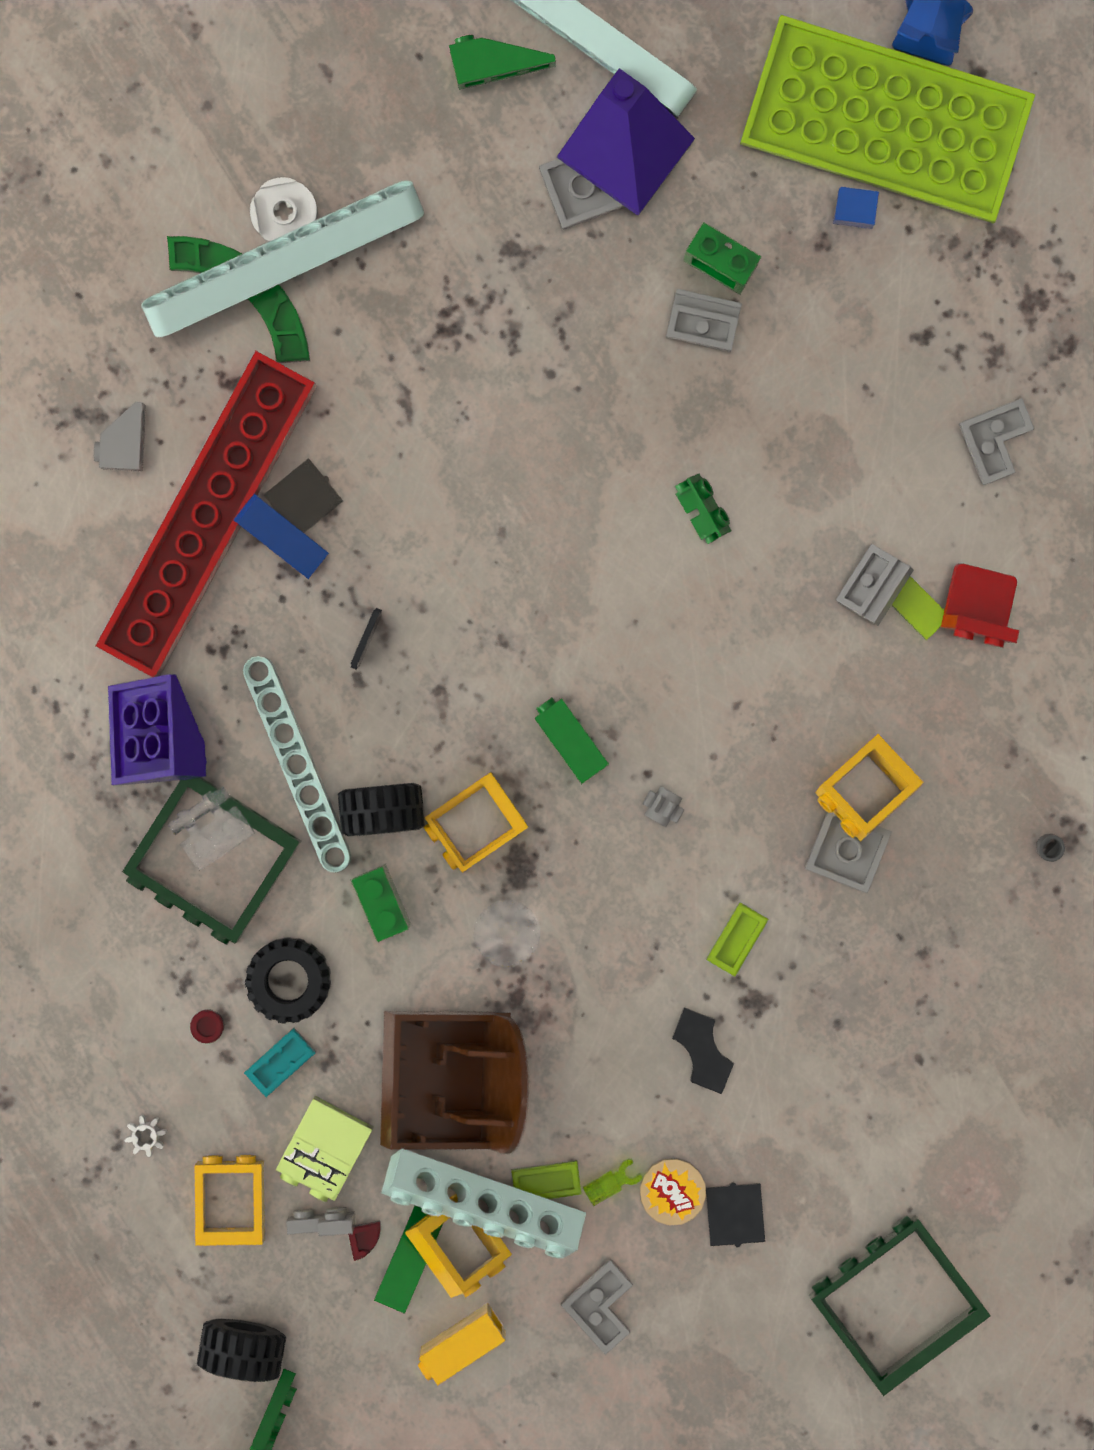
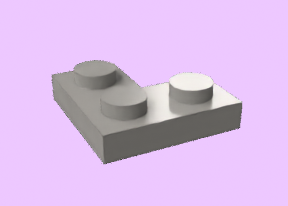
M1022 398L959 423L983 486L1016 473L1004 441L1034 430Z
M347 1207L328 1208L327 1213L314 1215V1211L311 1209L294 1211V1216L288 1217L286 1221L287 1235L318 1232L319 1236L352 1234L356 1226L355 1211L347 1212Z
M611 1259L561 1303L565 1311L605 1355L630 1334V1330L609 1307L629 1290L633 1284Z

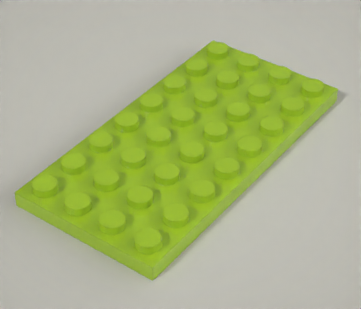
M780 14L740 144L995 223L1036 94Z

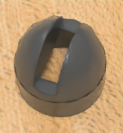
M1044 834L1038 839L1036 850L1041 858L1054 862L1063 856L1065 844L1055 834ZM1053 839L1054 842L1043 852V848Z

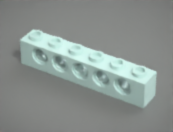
M402 1148L391 1156L381 1194L390 1196V1200L396 1204H413L422 1207V1212L428 1215L441 1216L442 1214L451 1217L457 1225L465 1227L474 1225L484 1229L483 1232L489 1236H506L514 1239V1243L521 1247L533 1248L535 1246L545 1250L546 1255L559 1259L567 1257L578 1250L586 1212ZM417 1178L422 1179L426 1183L427 1192L418 1188ZM448 1189H452L457 1194V1203L448 1197ZM479 1199L488 1205V1213L480 1209ZM510 1210L518 1215L519 1224L511 1220L509 1216ZM540 1221H544L548 1225L549 1234L541 1230Z

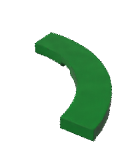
M167 236L170 271L202 273L242 254L233 248L202 238ZM278 284L248 298L247 300L259 312L269 330L275 349L276 362L310 361L308 342L303 325L295 307L282 287Z

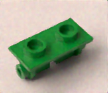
M700 473L687 478L675 486L678 491L675 495L686 514L698 509L700 514L690 521L700 539H705L707 545L732 531L729 527L730 520L723 508L718 507L712 496L714 494L712 486L705 478L701 477Z

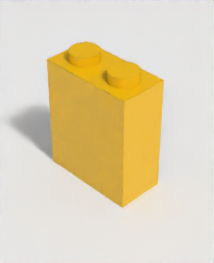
M486 1303L422 1345L418 1367L428 1381L433 1378L438 1386L505 1342L506 1329L489 1303Z

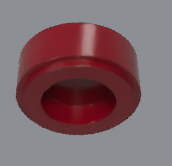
M210 1009L198 1012L190 1023L192 1036L201 1043L215 1042L223 1034V1018L219 1013Z

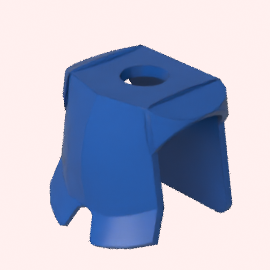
M905 0L908 13L897 32L892 47L945 66L952 65L954 52H959L961 26L973 14V8L967 0Z

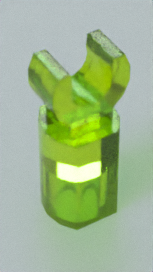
M632 1158L622 1161L616 1172L613 1173L610 1170L583 1186L593 1206L623 1190L622 1185H633L640 1182L643 1178L641 1173L636 1174L634 1177H629L625 1174V1169L634 1163Z

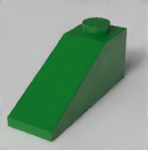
M474 35L456 38L454 40L455 44L449 45L459 90L556 67L554 54L482 37L474 39Z

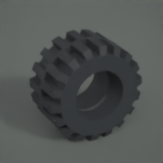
M416 783L345 789L338 793L341 834L362 836L413 831L425 826L421 785Z
M299 938L274 940L262 947L251 959L246 970L245 987L248 990L247 996L249 1001H252L255 1005L254 1009L258 1013H263L268 1020L271 1021L273 1019L283 1024L286 1022L297 1023L312 1016L325 1002L331 985V972L326 964V958L316 950L317 948L313 944L310 945L305 940ZM294 961L300 964L307 973V988L300 997L294 1000L281 999L270 989L268 982L269 974L272 968L279 962Z
M234 1319L206 1321L203 1323L196 1364L206 1372L229 1379L250 1382L275 1380L280 1377L286 1335L270 1326Z

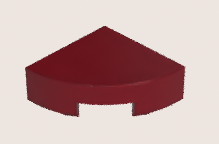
M380 1220L356 1225L353 1233L348 1234L354 1261L365 1257L376 1246L381 1232Z

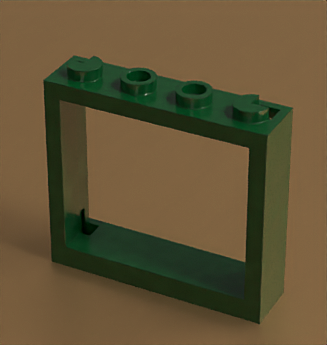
M204 778L180 780L122 872L128 876L126 881L133 887L141 891L146 887L156 893L154 899L163 906L171 909L175 905L183 910L185 913L182 917L193 925L199 927L203 923L211 928L213 931L210 935L226 945H228L229 941L236 944L302 841ZM188 788H191L284 848L233 929L138 869Z
M916 1215L911 1219L905 1216L892 1226L894 1231L884 1239L882 1236L873 1239L865 1246L867 1251L857 1259L855 1256L846 1259L838 1267L840 1272L832 1278L824 1276L811 1287L813 1292L809 1294L813 1303L883 1396L991 1316ZM916 1232L971 1307L880 1374L825 1298L906 1237Z

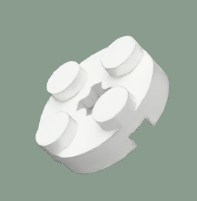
M275 178L265 182L260 187V190L256 192L250 204V217L255 230L265 241L270 242L317 220V205L312 193L303 184L291 178ZM280 203H286L287 208H293V213L288 215V220L282 221L280 216L275 217L274 211L279 210Z

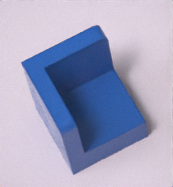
M840 187L833 224L872 229L875 225L879 191Z

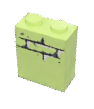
M314 1096L276 1170L281 1172L280 1178L293 1186H298L301 1183L311 1188L309 1193L317 1199L327 1202L328 1198L335 1201L374 1126Z

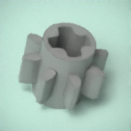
M662 786L657 794L650 790L642 803L649 807L645 816L664 827H667L670 820L677 823L684 812V809L679 807L683 798Z

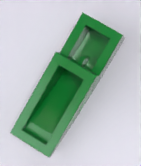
M416 1205L412 1210L374 1298V1301L404 1314L426 1266V1262L405 1234L408 1229L428 1215L422 1212V1207ZM442 1225L435 1229L432 1233H430L435 1239V1241L437 1240Z

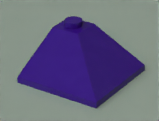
M619 68L590 107L557 158L639 216L695 138L647 87Z
M176 674L108 686L111 785L178 781L206 777L205 742Z

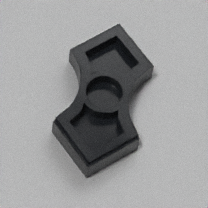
M684 1007L672 1039L683 1045L691 1057L693 1066L691 1082L722 1094L734 1062L723 1056L715 1045L713 1037L715 1019Z

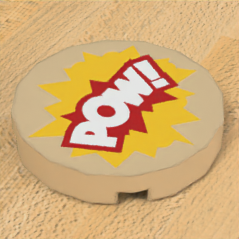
M673 1158L663 1159L653 1164L644 1174L640 1185L641 1202L647 1214L655 1221L669 1226L682 1225L694 1219L702 1210L706 1199L705 1182L699 1170L690 1162Z

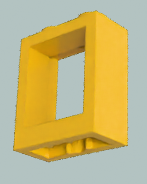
M877 734L820 785L815 793L818 796L817 800L821 807L828 813L833 812L842 821L840 823L842 829L850 837H857L861 842L911 797L924 782L886 741ZM867 756L902 791L868 823L833 788Z
M490 772L424 817L427 824L423 828L434 843L440 840L447 851L442 855L451 869L459 868L463 873L529 826L492 772ZM485 787L512 828L465 860L437 819Z
M220 1155L203 1156V1161H197L194 1165L195 1246L263 1245L265 1241L264 1161H256V1155L236 1156V1161H223V1156ZM205 1173H253L254 1227L205 1228Z
M456 1193L449 1197L453 1202H458ZM442 1214L441 1216L426 1215L408 1229L405 1234L451 1298L460 1294L468 1297L481 1287L479 1280L484 1276L488 1275L491 1278L506 1267L503 1261L512 1254L502 1239L489 1236L483 1232L484 1229L472 1225L471 1228L492 1257L465 1279H462L430 1234L451 1217Z

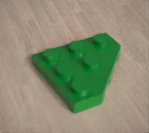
M283 1369L250 1450H272L286 1414L280 1412L282 1406L290 1407L297 1388L291 1386L296 1373Z

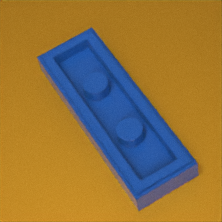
M253 494L234 518L236 523L307 579L311 577L329 554L255 494Z

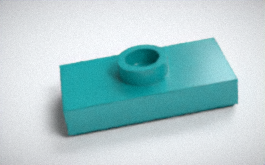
M293 1028L249 1067L244 1074L267 1097L309 1060L316 1051Z

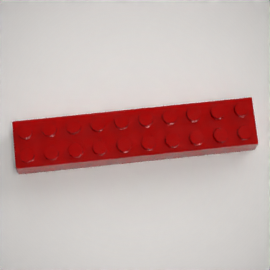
M255 351L95 645L97 648L151 677L161 675L241 528L234 521V518L253 494L258 496L317 388L315 382Z

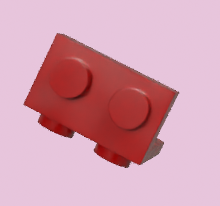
M957 564L954 567L941 627L954 630L953 636L962 639L973 640L974 636L985 638L984 644L1003 648L1005 642L1017 643L1019 630L1007 627L1017 587V579L1011 575L968 564Z

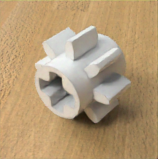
M143 1114L139 1117L140 1125L137 1126L134 1123L127 1125L133 1133L132 1136H128L125 1139V1142H133L135 1146L133 1150L134 1155L140 1150H146V1155L151 1157L153 1146L160 1149L165 1146L159 1138L167 1133V1129L159 1130L156 1125L159 1121L158 1117L152 1122H146V1117ZM148 1128L152 1131L150 1137L154 1141L148 1140L146 1143L140 1141L142 1135L138 1131L143 1132Z

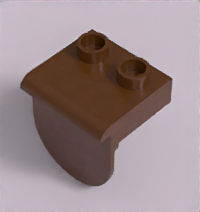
M384 1011L380 1145L390 1150H400L401 1148L405 1150L490 1149L501 1154L514 1152L520 1143L527 1115L528 1064L524 1040L517 1023L511 1018V1013Z

